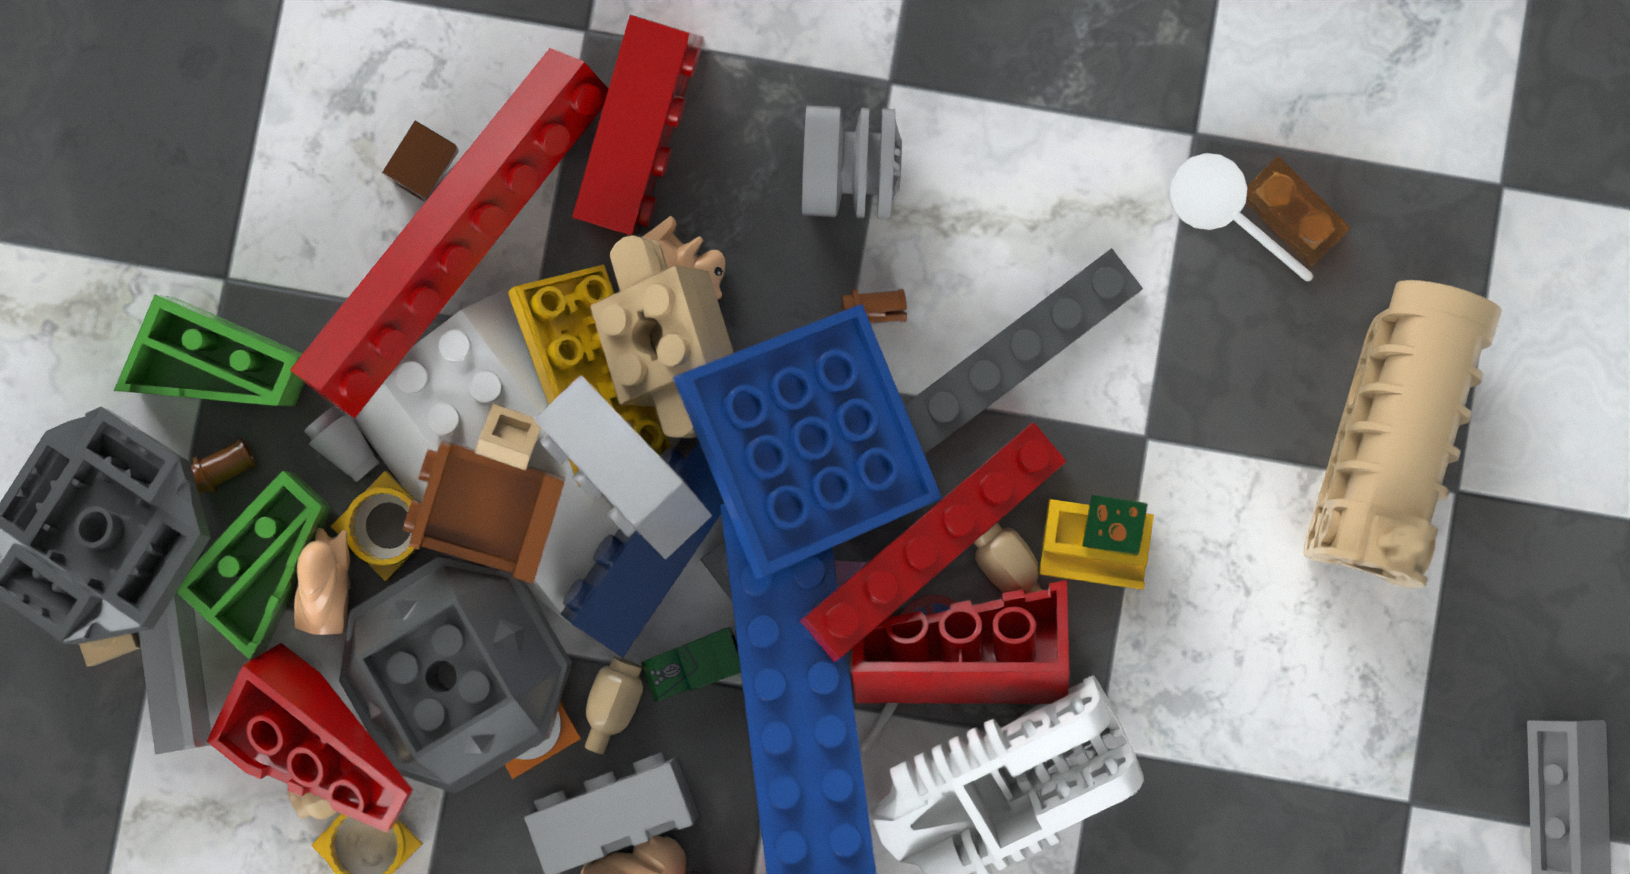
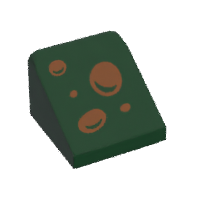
M1091 495L1082 547L1137 556L1140 550L1148 504L1133 500Z

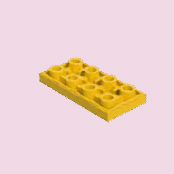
M604 264L514 286L510 289L508 295L548 405L582 375L659 457L665 450L671 447L668 436L663 433L655 406L621 405L619 403L590 305L615 294ZM569 458L568 460L575 475L580 469Z

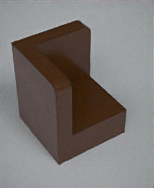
M415 120L382 173L393 184L425 203L439 186V182L458 154L459 149L453 142Z

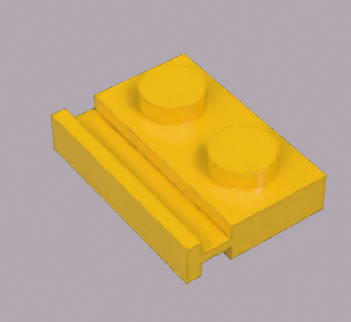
M1053 499L1048 500L1039 575L1144 590V578L1148 564L1154 514L1146 513L1139 554L1137 556H1128L1082 547L1089 505Z

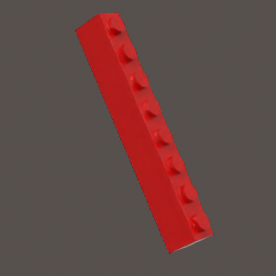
M548 49L290 369L292 373L333 405L354 419L357 417L604 107L609 88L584 61L554 49Z

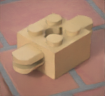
M636 236L623 237L610 251V259L620 292L590 305L619 403L621 405L655 406L663 433L666 436L697 438L673 377L734 353L709 272L676 265L668 268L661 245L657 240Z

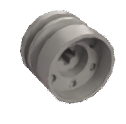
M806 107L802 216L836 217L842 194H853L854 210L857 218H865L866 195H878L877 219L891 218V208L898 191H900L902 138L896 123L895 109H882L881 132H869V108H861L855 131H845L841 107Z

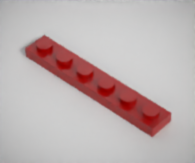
M1032 422L800 620L801 623L834 662L839 660L1067 461L1039 427Z

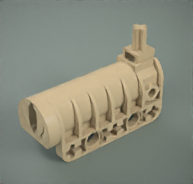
M1404 280L1396 283L1389 308L1375 316L1362 347L1304 545L1305 557L1323 563L1341 564L1384 578V581L1403 588L1426 586L1428 577L1424 573L1432 561L1435 550V538L1438 529L1431 525L1437 502L1447 500L1449 489L1443 486L1442 483L1448 464L1458 461L1461 451L1453 445L1459 426L1469 423L1472 412L1465 407L1470 388L1479 385L1482 381L1483 373L1476 366L1481 350L1490 347L1494 340L1502 309L1496 303L1480 295L1448 285L1417 280Z

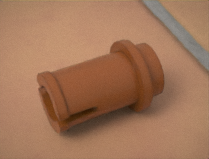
M852 289L851 295L841 296L842 311L863 304L870 324L907 321V313L904 312V310H907L904 289L859 294L857 289Z
M241 437L236 442L204 459H201L199 456L194 457L191 468L198 493L202 495L207 491L211 494L218 492V485L251 468L257 467L258 464L250 447Z

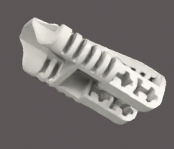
M1092 675L1084 679L1082 683L1069 688L1067 696L1051 704H1038L1002 728H1000L995 719L985 722L984 725L987 732L985 736L981 734L977 727L967 731L970 742L967 745L960 736L949 740L952 750L950 753L942 744L932 748L935 759L932 762L926 753L916 756L915 763L917 769L915 770L908 761L891 768L890 773L894 782L891 793L871 809L870 812L881 843L898 862L916 865L925 874H973L974 871L978 874H992L991 863H994L1000 871L1009 866L1007 856L1010 854L1016 862L1026 858L1024 848L1027 846L1033 854L1044 850L1041 842L1043 838H1046L1048 843L1053 846L1061 842L1058 831L1134 795L1141 788L1144 782V775L1130 741L1108 697L1096 677ZM1111 734L1118 747L1108 751L1103 739ZM1093 745L1098 756L1089 759L1085 749ZM1075 756L1078 764L1069 767L1067 760ZM1055 766L1057 767L1058 771L1049 773L1050 769Z

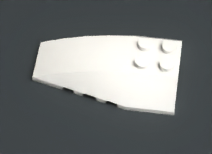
M511 287L460 310L413 345L354 419L360 431L399 483L418 502H422L428 482L418 479L427 449L438 451L441 441L445 440L476 450L478 439L493 404L534 418L548 406L508 295V291L512 289ZM541 428L528 466L565 476V483L534 583L526 581L525 583L534 596L573 626L560 615L565 608V605H563L564 597L576 580L579 578L585 579L596 563L593 560L596 549L608 535L612 534L614 536L619 527L606 514L614 505L603 494L594 501L582 487H578L577 482L573 478L574 473L569 460L561 465L540 443L547 435Z

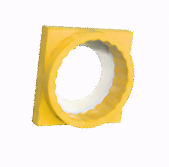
M384 471L365 492L356 497L349 508L331 525L338 534L343 530L347 532V543L356 556L365 561L384 581H388L418 550L409 547L412 533H410L408 539L402 545L392 549H385L375 545L367 534V517L370 511L377 505L387 502L396 503L408 512L411 501H417L388 471Z
M341 813L311 846L325 859L335 874H394L424 843L398 818L394 827L389 830L393 839V847L389 857L383 863L374 867L361 866L350 858L346 848V839L349 831L355 824L361 821Z

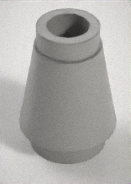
M335 405L304 430L312 440L308 445L346 475H350L356 483L380 463L374 456L353 417L343 413Z

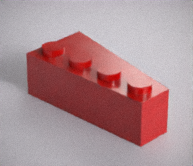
M629 15L573 212V218L630 236L640 233L642 226H650L657 205V198L652 197L657 178L664 177L669 165L672 148L668 147L674 127L678 128L686 106L684 95L690 77L694 76L699 62L703 36Z
M1067 580L1049 583L1047 590L1024 594L1023 589L1002 593V599L971 605L969 600L950 604L949 610L924 615L922 611L886 618L853 647L852 677L856 703L1051 704L1067 696L1069 693Z

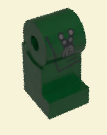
M731 626L641 662L655 702L741 673L738 645Z

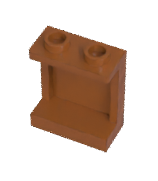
M445 440L441 441L438 451L427 449L418 478L428 482L422 502L411 501L403 526V531L412 533L409 547L416 549L420 547L429 548L513 573V578L534 583L564 487L565 476L532 466H527V469L523 470L476 454L475 449Z

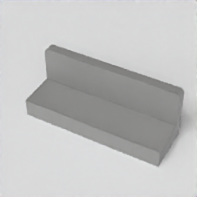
M176 592L152 630L139 632L155 754L210 746L206 742L211 728L194 608Z
M1527 720L1532 874H1611L1607 731L1605 720Z

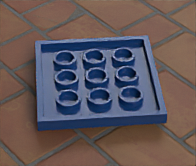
M863 304L673 377L755 579L770 575L942 499Z

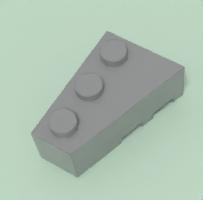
M582 375L533 419L547 434L540 441L546 450L561 465L570 458L580 469L573 478L595 501L603 494L614 505L606 513L628 537L637 530L665 560L712 516L679 476Z
M660 752L634 762L633 766L636 773L616 780L614 772L610 771L583 782L586 792L567 799L564 790L535 800L534 803L537 811L526 815L524 818L544 873L558 874L602 858L611 852L633 844L635 846L649 841L651 837L676 827L679 830L693 825L699 817V813L678 757L665 761L663 753Z

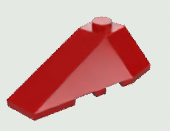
M283 643L274 646L242 665L206 741L245 773L258 779L268 775L288 784L287 791L301 797L310 792L329 801L334 811L384 832H388L394 827L413 791L323 675Z

